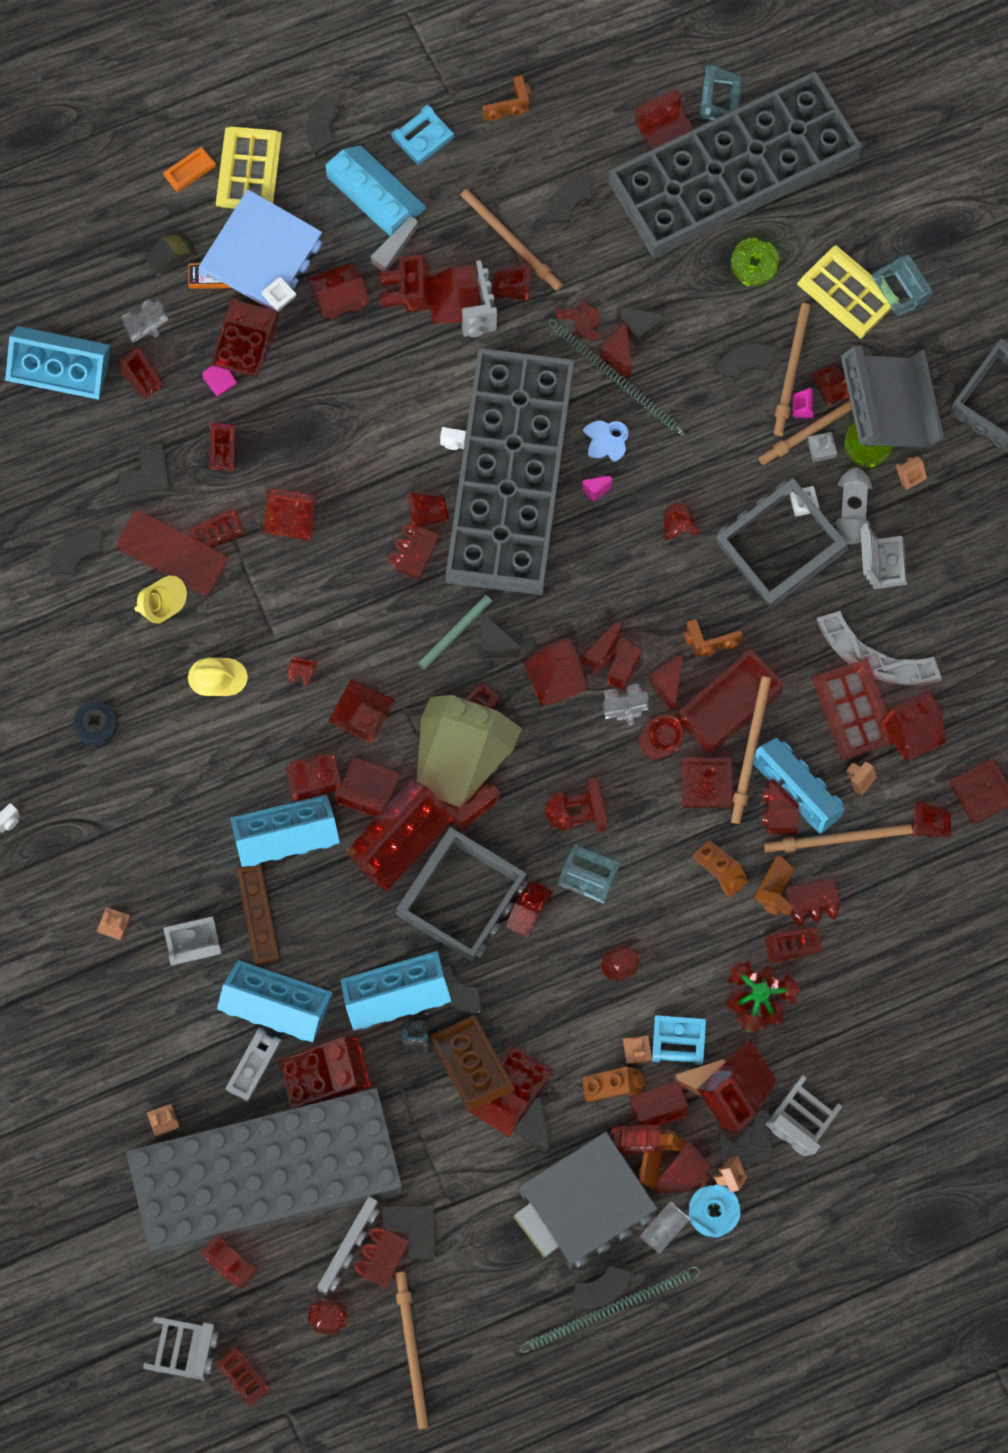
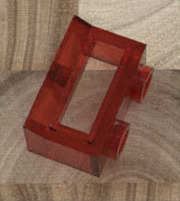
M219 1234L200 1253L204 1256L205 1261L236 1289L240 1287L244 1289L258 1274L257 1269L253 1265L250 1266L223 1242Z

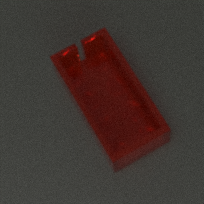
M750 649L678 711L676 720L691 736L696 733L695 740L711 755L753 719L762 676L771 678L766 706L783 692L784 683Z
M411 779L345 852L360 867L361 872L372 884L387 892L450 824L453 818L428 787Z

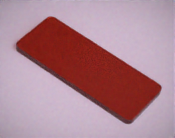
M141 511L133 513L116 544L120 551L167 576H177L186 586L203 595L211 593L227 563V558L224 555Z

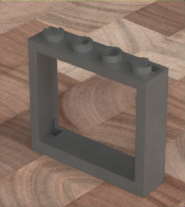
M1000 339L954 401L950 413L958 421L966 422L972 426L979 435H986L992 439L999 448L1008 450V433L965 406V403L998 359L1008 365V343Z
M794 478L789 482L787 480L781 482L775 488L776 491L772 495L763 496L757 501L755 508L751 511L745 510L737 517L738 521L731 526L728 524L721 528L716 537L717 544L770 609H773L848 551V544ZM793 492L834 543L769 592L730 544L729 540Z
M450 827L397 907L396 915L474 962L477 956L481 958L488 947L485 943L490 935L495 937L501 927L499 921L503 915L508 916L515 905L512 901L516 895L521 896L528 885L525 882L527 873ZM454 845L514 881L471 949L411 913Z

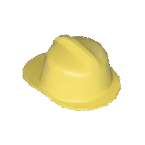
M169 575L163 577L140 591L137 597V606L134 609L152 623L159 624L164 622L183 608L187 597L186 586L177 576Z
M212 657L204 658L194 663L188 675L189 685L193 691L205 696L235 695L243 690L248 678L246 669L237 660Z

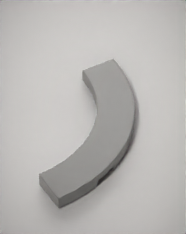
M841 611L817 617L820 630L830 646L844 661L860 672L877 680L899 685H926L942 680L934 656L925 659L899 660L890 658L871 647H867L857 639V636L844 620Z

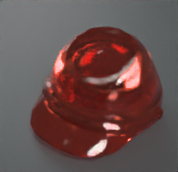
M670 715L653 717L640 735L639 746L641 750L651 759H661L680 749L684 739L683 725L678 719Z

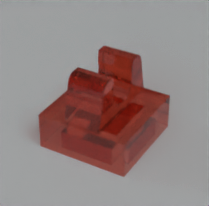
M294 657L289 662L287 670L289 672V682L294 683L296 676L300 675L304 679L303 686H307L316 672L318 663Z

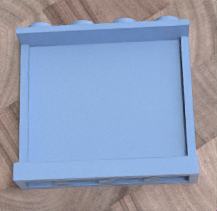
M247 189L199 265L198 274L205 278L211 275L270 309L269 315L273 317L276 310L262 296V291L279 277L294 291L299 282L296 279L300 272L305 273L311 262L308 260L312 253L316 254L322 245V241H320L322 232Z

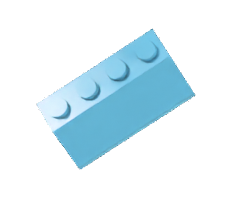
M361 145L343 149L326 164L327 178L389 236L410 216L415 219L426 209V206Z
M17 326L9 338L5 380L99 399L108 369L110 345Z
M775 738L760 746L756 751L753 764L820 835L842 817L845 810L842 801L837 796L830 795L826 790L825 783L820 778L812 776L808 765L803 760L795 758L791 747L783 741L781 743Z
M327 794L230 818L242 867L256 866L264 861L280 860L285 856L305 854L309 850L329 848L334 844L340 843Z
M438 951L341 979L345 1006L353 1030L366 1029L377 1023L393 1021L401 1016L417 1014L422 1010L441 1007L451 1002Z
M238 960L223 984L217 1010L231 1016H238L249 1020L254 1024L273 1028L277 1032L296 1036L300 1040L313 1042L320 1030L333 992Z

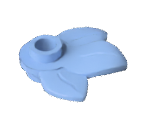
M599 420L590 423L583 429V432L593 439L588 449L589 457L599 459L608 455L613 462H616L624 456L626 451L624 442L628 438V428L622 422L614 421L608 424ZM618 431L621 435L614 437L612 433Z

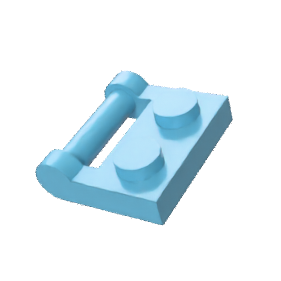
M426 105L421 109V113L400 129L392 131L391 136L419 166L452 140L454 133L435 115L432 108ZM428 120L431 123L409 141L405 138L424 121Z
M655 1015L652 1062H660V1060L694 1062L695 1065L703 1066L706 1019ZM661 1043L696 1046V1052L661 1050Z

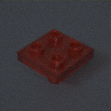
M268 488L263 533L311 541L316 496Z
M682 757V808H732V758Z

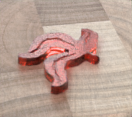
M584 299L580 303V310L586 316L584 322H582L578 310L567 309L561 311L557 308L556 315L559 318L571 319L575 322L577 330L573 332L574 336L581 334L591 341L600 338L601 333L596 334L592 330L599 325V312L595 308L586 305Z

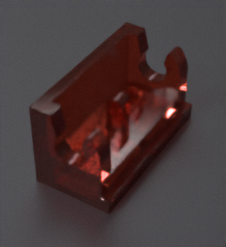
M678 1081L630 1097L631 1108L640 1132L688 1116V1105Z

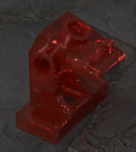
M597 777L587 779V793L567 797L566 793L559 792L552 796V799L545 804V816L549 820L550 828L558 827L560 831L573 828V825L594 821L596 833L606 831L607 821ZM580 804L582 815L568 816L566 807Z

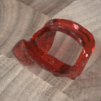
M680 503L673 504L666 509L664 515V540L675 538L679 532H689L693 535L702 534V531L694 526L692 514L685 505Z

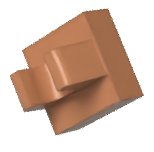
M918 456L914 459L911 457L907 458V462L903 465L896 464L901 485L906 490L927 479L923 461Z
M867 762L861 767L852 763L846 770L849 773L848 778L851 780L854 792L861 796L877 778L874 766Z
M106 907L97 932L122 941L130 915Z
M648 1035L623 1039L626 1065L652 1062Z
M171 1104L147 1112L156 1138L180 1130Z
M739 1156L729 1157L724 1166L718 1169L720 1174L714 1175L717 1185H727L730 1192L739 1191L747 1179Z

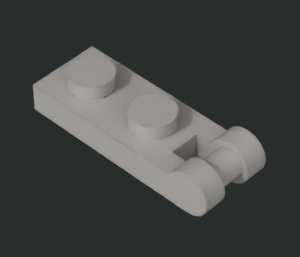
M261 1028L257 1030L225 1088L227 1092L247 1102L252 1097L273 1056L282 1043V1039L267 1035V1031ZM261 1043L268 1046L266 1052L258 1049Z

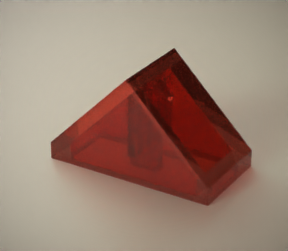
M526 263L494 273L493 296L529 300L532 264Z
M623 323L600 347L599 357L623 376L630 377L631 361L627 325Z
M138 346L119 360L122 375L143 399H146L163 386V383Z
M834 365L811 374L827 406L849 397L845 374Z
M210 424V470L234 471L237 443L235 424Z
M415 492L407 493V506L412 528L449 520L444 497Z
M683 656L675 657L652 673L649 678V684L670 710H675Z
M916 802L912 811V836L951 837V813L923 802Z

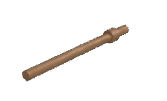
M468 189L461 193V196L536 270L535 274L541 280H546L556 291L563 287V284L551 273L552 269L545 263L542 264Z
M802 303L800 307L780 404L776 407V423L773 433L777 436L783 435L785 422L789 419L791 408L789 404L810 311V305L807 303Z
M847 401L787 440H781L774 444L771 450L759 457L760 463L765 465L776 457L781 458L789 453V449L851 411V401Z
M764 676L761 677L737 793H734L732 802L735 804L731 823H741L744 805H747L749 798L747 790L771 678Z
M911 824L798 839L786 837L782 841L763 843L765 853L783 850L787 853L794 852L798 848L912 834L913 830Z
M406 1272L395 1273L398 1288L396 1299L397 1305H400L417 1424L418 1430L429 1427L410 1303H413L412 1294L408 1292Z

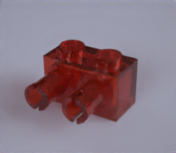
M423 254L400 257V269L380 271L379 275L381 277L379 278L382 287L400 284L399 291L380 293L382 308L402 305L408 313L431 310L430 266Z
M321 754L314 757V760L306 762L304 760H296L291 762L289 766H285L293 801L342 790L334 755Z

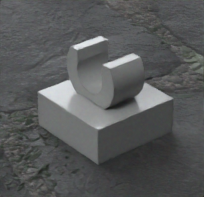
M832 432L808 437L807 441L813 462L837 457Z

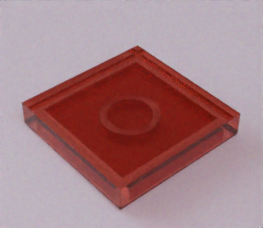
M994 759L949 781L951 788L973 825L1008 808V784Z

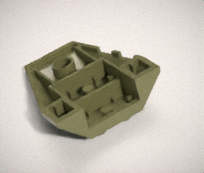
M453 695L430 697L421 717L416 793L463 809L481 789L487 778L494 774L504 759L513 753L522 728L496 710Z

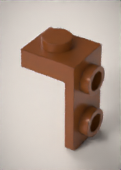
M523 76L513 77V90L516 99L483 106V120L495 121L504 116H518L529 111L531 91L529 84L524 83Z
M696 619L687 622L686 631H683L687 646L691 645L695 656L702 655L703 657L710 656L716 650L724 647L726 650L735 648L742 641L743 637L740 630L704 641Z
M708 841L692 855L697 863L718 879L723 892L730 898L749 882L740 863L712 841Z
M779 856L775 858L754 898L764 906L766 911L773 915H778V913L789 915L793 906L781 896V893L790 879L794 868Z
M623 1067L583 1077L585 1101L587 1102L622 1094L633 1097L644 1095L645 1079L639 1069Z
M663 1130L662 1134L647 1133V1139L643 1147L642 1166L639 1170L640 1184L650 1189H656L663 1150L685 1151L687 1141L678 1137L677 1132Z

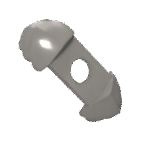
M856 467L843 474L838 482V486L843 487L842 515L840 519L836 520L835 524L839 535L850 545L861 542L860 528H863V524L868 523L870 526V522L866 520L867 492L868 489H872V484L865 472ZM851 497L859 498L862 503L861 507L858 509L850 508L847 503L848 499Z

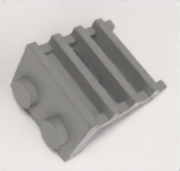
M481 260L476 261L478 269L476 283L481 305L462 309V331L464 337H479L483 333L496 331L497 310L494 307V296L491 294V282L488 281V268H482Z
M863 524V528H860L864 576L866 575L867 580H870L873 589L907 585L903 536L878 539L869 524Z
M213 916L163 927L171 965L221 954Z
M801 1075L765 1125L777 1137L792 1145L796 1152L807 1156L817 1152L820 1147L817 1141L842 1106L838 1103L833 1110L826 1107L801 1087L807 1079ZM796 1092L827 1116L824 1123L792 1099ZM787 1105L791 1106L819 1128L815 1135L783 1111Z
M154 1317L153 1322L163 1324L155 1365L144 1363L143 1369L205 1381L207 1374H210L212 1370L213 1358H210L212 1348H216L219 1333L216 1332L215 1326L203 1323V1326ZM169 1326L178 1327L171 1365L170 1368L162 1367L161 1362ZM184 1329L194 1330L186 1370H178L176 1367Z

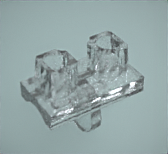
M148 299L141 304L140 308L142 311L137 315L128 312L122 316L125 330L133 343L149 333L156 338L159 336L157 328L169 320L159 300L154 303Z
M639 684L628 686L626 688L628 696L619 698L618 692L615 689L605 691V701H603L605 719L616 717L617 721L626 720L628 726L634 725L633 718L641 716V711L648 710L647 692H643Z
M670 1202L641 1234L640 1238L660 1254L687 1224L690 1218Z

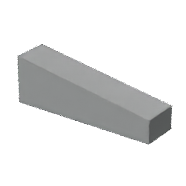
M410 216L371 256V263L386 274L417 230L418 221Z

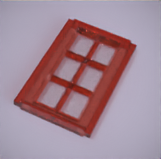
M868 659L812 677L842 761L898 742Z

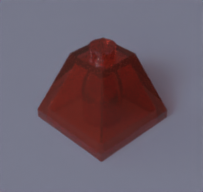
M476 265L453 266L428 278L432 324L462 322L463 308L479 306Z
M571 638L548 645L524 661V666L541 707L587 691L581 664Z
M351 679L328 722L373 743L395 700Z
M688 1143L657 1181L654 1192L657 1194L694 1191L698 1185L703 1188L711 1178L709 1172L712 1166L692 1144Z

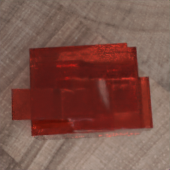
M620 637L616 648L592 672V676H595L602 667L607 666L615 654H617L608 672L606 684L625 691L640 660L641 649L629 644L628 640Z

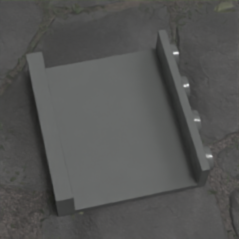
M853 346L841 355L860 445L931 448L944 439L925 350H920L911 358L864 355L862 346Z
M606 1132L527 1181L519 1188V1193L523 1199H528L568 1260L567 1266L569 1269L575 1265L577 1268L582 1267L590 1261L589 1256L595 1252H598L599 1255L612 1247L610 1243L615 1239L624 1240L633 1233L632 1228L640 1224L643 1227L655 1219L653 1215L657 1211L656 1206Z

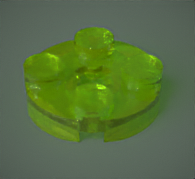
M758 238L745 239L736 246L732 254L731 269L745 286L764 284L770 281L777 272L778 253L774 246L767 241L765 243L759 241ZM752 257L755 260L760 259L761 262H759L758 266L750 264Z
M855 423L849 427L845 436V452L852 461L867 468H874L886 461L893 446L874 445L873 447H866L865 445H860Z

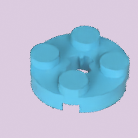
M721 1185L700 1188L693 1195L689 1204V1219L694 1228L705 1236L715 1238L730 1233L740 1218V1206L737 1196L730 1192L729 1188ZM714 1204L719 1205L721 1215L719 1217H716V1215L711 1217L709 1215L710 1211L707 1208L710 1205L714 1207Z

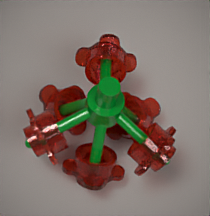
M750 961L742 964L738 962L731 967L727 982L729 984L735 982L739 986L747 983L753 990L749 995L747 992L735 988L732 990V996L726 1000V1006L736 1012L739 1017L736 1021L743 1023L742 1028L747 1032H757V1028L765 1030L766 1027L764 1026L768 1024H782L784 1022L783 1011L785 1010V1005L776 1001H769L768 998L770 994L779 993L782 1000H790L791 1004H795L796 996L800 993L798 982L794 981L790 974L785 975V980L779 981L775 979L773 968L770 966H765L762 971L757 973L750 969ZM752 999H754L755 1004L752 1013H747L746 1011L752 1007ZM760 1003H764L760 1009L762 1017L757 1016Z

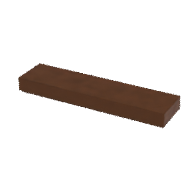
M261 864L236 868L254 964L259 966L279 962Z

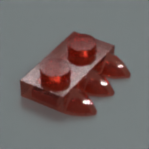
M405 525L401 529L410 540L400 539L394 542L397 549L403 554L395 553L387 557L390 563L397 568L398 572L420 580L439 540V535L415 525Z
M835 879L787 887L785 889L787 901L793 906L790 915L799 926H802L805 921L806 911L816 923H819L822 917L823 908L833 920L837 918L840 900Z
M376 1228L370 1230L369 1233L378 1246L364 1245L361 1247L364 1255L370 1262L357 1261L354 1262V1267L362 1277L388 1289L410 1241L388 1230Z

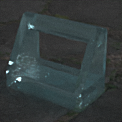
M706 65L700 118L715 120L738 109L742 77L716 66ZM714 82L732 84L729 111L711 104Z
M909 254L900 257L871 276L896 315L923 306L933 294V291ZM895 274L910 300L900 304L884 277Z
M574 845L562 869L558 885L604 904L621 863ZM575 856L612 870L608 879L573 865Z

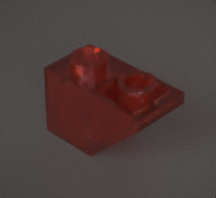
M769 779L767 787H763L762 801L767 802V811L762 812V826H766V834L796 835L798 831L799 804L775 780Z
M530 881L516 901L505 927L528 938L536 927L553 892L547 890L541 884H535Z

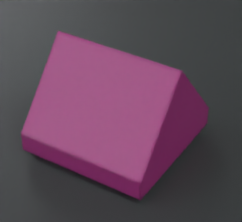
M812 388L793 394V417L814 418V394Z

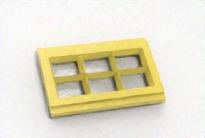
M241 127L225 128L216 206L235 209L247 189L273 204L282 132Z
M836 245L797 283L798 286L860 339L899 301L898 297Z

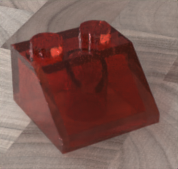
M352 263L307 278L317 307L324 319H333L339 317L343 312L348 310L356 311L369 304L362 277Z
M930 691L890 708L880 720L906 762L946 742L943 712Z

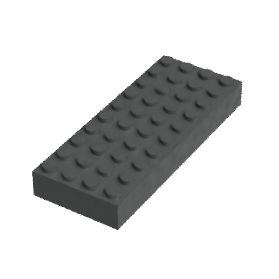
M814 71L609 170L608 184L651 256L655 259L858 160L862 145L818 74Z
M478 348L446 568V583L543 595L574 360Z
M377 1088L126 1151L148 1250L151 1256L366 1202L368 1197L378 1199L402 1192Z

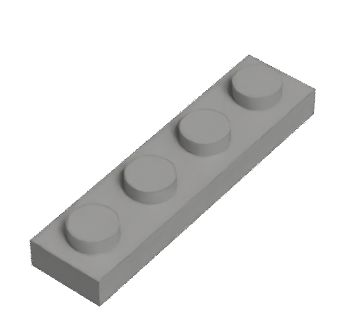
M371 1197L367 1198L317 1286L319 1292L328 1295L330 1290L334 1292L341 1281V1278L338 1277L343 1268L348 1269L354 1258V1255L351 1254L356 1245L361 1246L367 1235L364 1231L368 1223L373 1224L380 1212L377 1209L378 1201Z

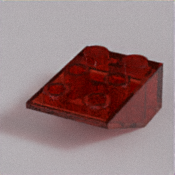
M231 299L211 366L258 377L278 326L277 311Z
M343 1036L279 1060L291 1109L351 1095L370 1088L360 1043L357 1038Z
M748 1041L701 1084L697 1090L722 1129L740 1131L758 1114L776 1079L753 1043Z
M511 1044L499 1060L512 1081L515 1090L469 1111L508 1137L513 1134L553 1073V1070Z

